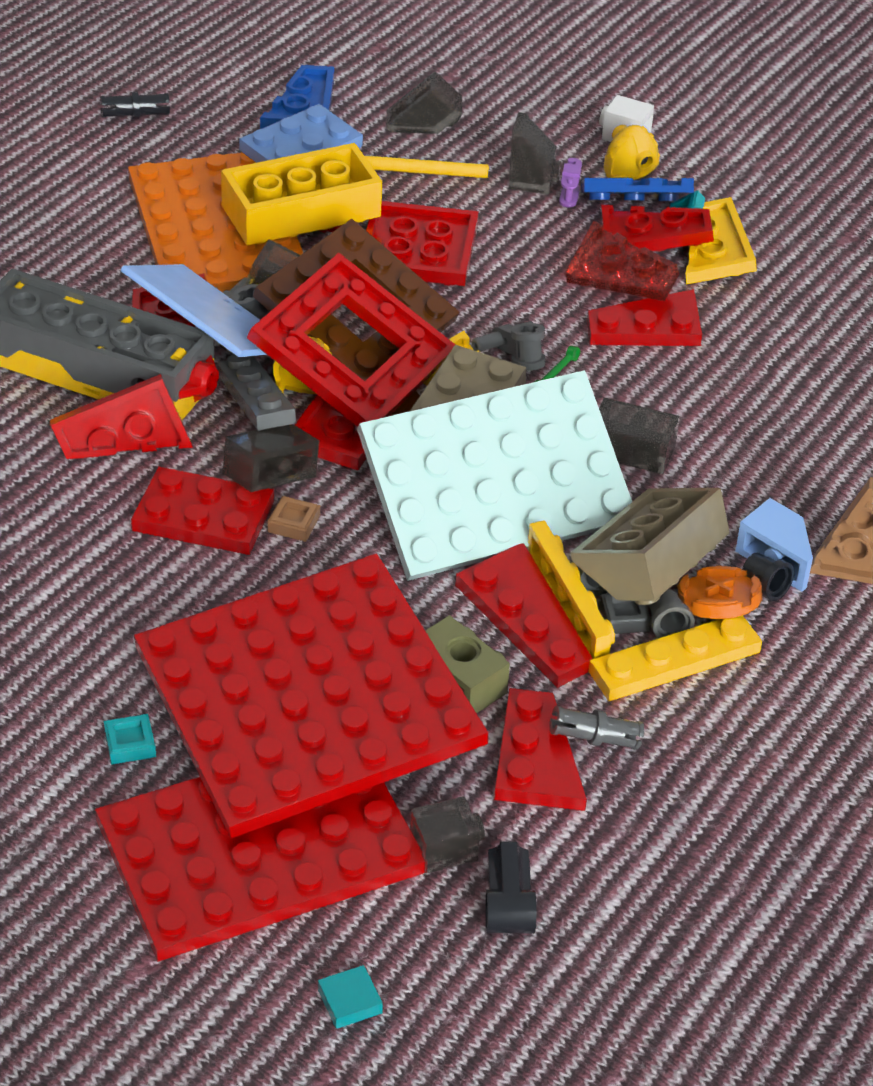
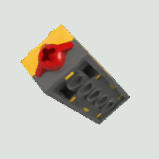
M11 269L0 280V367L98 400L161 374L181 420L187 416L199 400L210 396L217 387L219 371L214 363L213 338L199 328L16 269Z

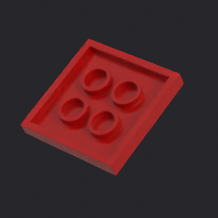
M382 201L381 217L369 219L366 231L425 282L441 283L447 286H465L478 226L479 211Z

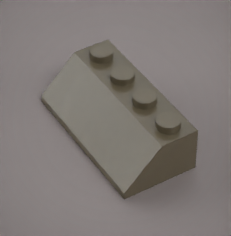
M649 488L570 553L571 559L616 600L635 601L638 605L655 603L672 585L677 584L686 572L697 566L698 562L708 552L713 551L716 545L730 533L721 488Z

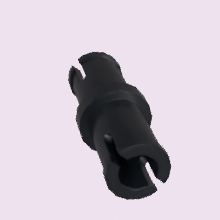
M130 92V95L100 96V105H114V107L100 108L102 118L131 116L132 119H139L140 115H169L170 106L156 105V103H170L168 93L139 95L138 92Z

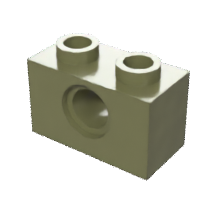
M449 615L425 630L476 713L507 694L510 663L499 651L493 650L480 640L469 627L463 626Z

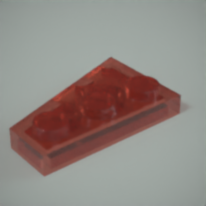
M593 221L564 274L567 283L665 301L679 276V270L674 262L645 247L637 248L628 243L626 237L619 233L613 235L605 231L602 224Z

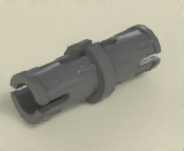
M556 705L552 715L558 716L557 720L550 719L551 734L587 739V742L594 746H600L603 742L638 750L642 741L637 740L636 736L644 737L643 722L608 717L605 711L600 710L587 713Z

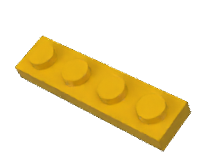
M545 520L529 524V546L527 549L592 658L595 659L610 654L611 644L615 642L613 626L608 619L604 620L599 612L593 592L587 591L581 582L578 567L574 562L570 563L560 537L553 535Z
M743 615L735 618L718 619L592 659L589 664V674L609 702L760 653L762 640Z

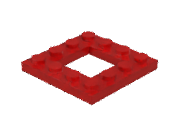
M337 253L257 322L247 335L248 340L357 427L360 423L390 416L442 365L456 345L340 253ZM342 304L399 348L366 381L308 336L311 331Z

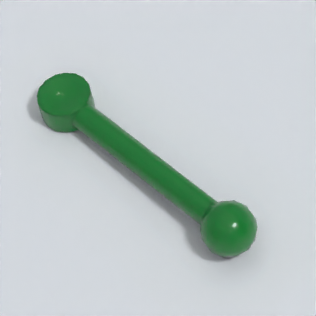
M569 346L566 356L541 380L554 378L570 361L576 362L580 356V348Z

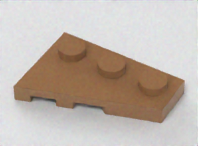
M873 477L869 478L813 555L810 573L873 584Z

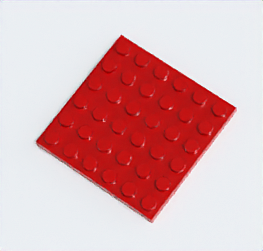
M377 553L134 635L136 649L230 838L488 744L487 729Z

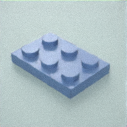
M317 104L239 138V150L258 163L355 143L360 148L363 146V134L322 105Z

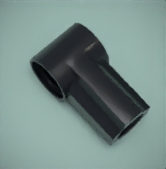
M500 842L495 848L488 849L489 890H486L485 899L486 933L535 934L537 915L536 892L531 890L529 850L519 846L518 842Z

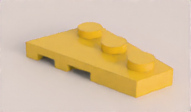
M732 198L704 202L703 209H709L714 242L690 246L689 262L685 273L686 285L757 271L755 255Z

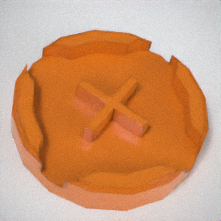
M704 567L696 570L697 576L689 579L687 574L677 584V594L680 600L690 608L693 615L701 618H735L755 610L762 601L760 579L755 575L750 579L747 577V571L738 567Z

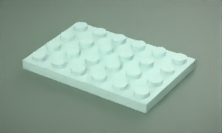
M585 370L363 422L357 428L407 581L482 562L517 544L524 543L527 548L529 546V524L545 520L553 535H558L561 541L595 533L632 503Z

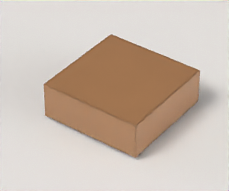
M282 496L267 522L268 532L306 542L320 517V505Z

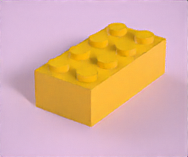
M355 143L221 170L222 207L246 245L262 244L266 241L284 237H295L312 231L327 230L343 225L350 219L359 223L381 217L382 180Z

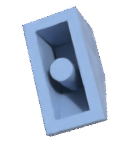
M769 498L740 522L735 552L747 559L753 553L758 552L776 561L780 559L787 561L794 567V579L791 586L802 592L807 588L813 560L804 518Z

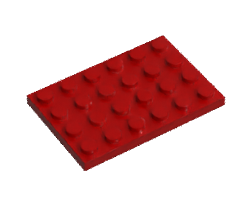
M200 777L95 809L97 824L157 962L427 872V859L384 782L234 838H230Z

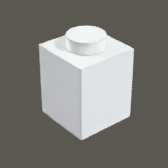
M617 95L609 106H604L599 119V124L603 126L602 140L611 142L613 140L612 132L619 125L644 126L648 129V132H651L654 105Z

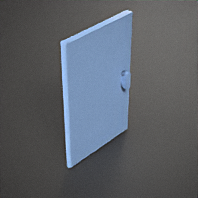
M124 265L121 268L122 273L237 357L267 355L247 339L250 329L260 319L185 265Z

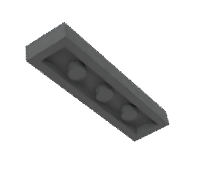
M231 355L226 361L216 362L219 379L258 431L297 423L294 406L254 356L237 357L236 355Z

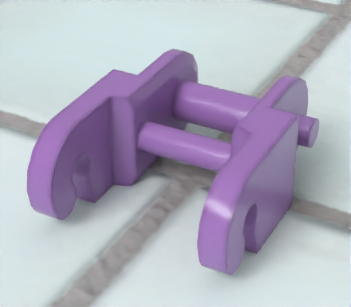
M569 158L568 164H564L561 180L563 188L559 202L560 205L567 208L574 207L578 201L580 191L578 184L582 162L577 158Z

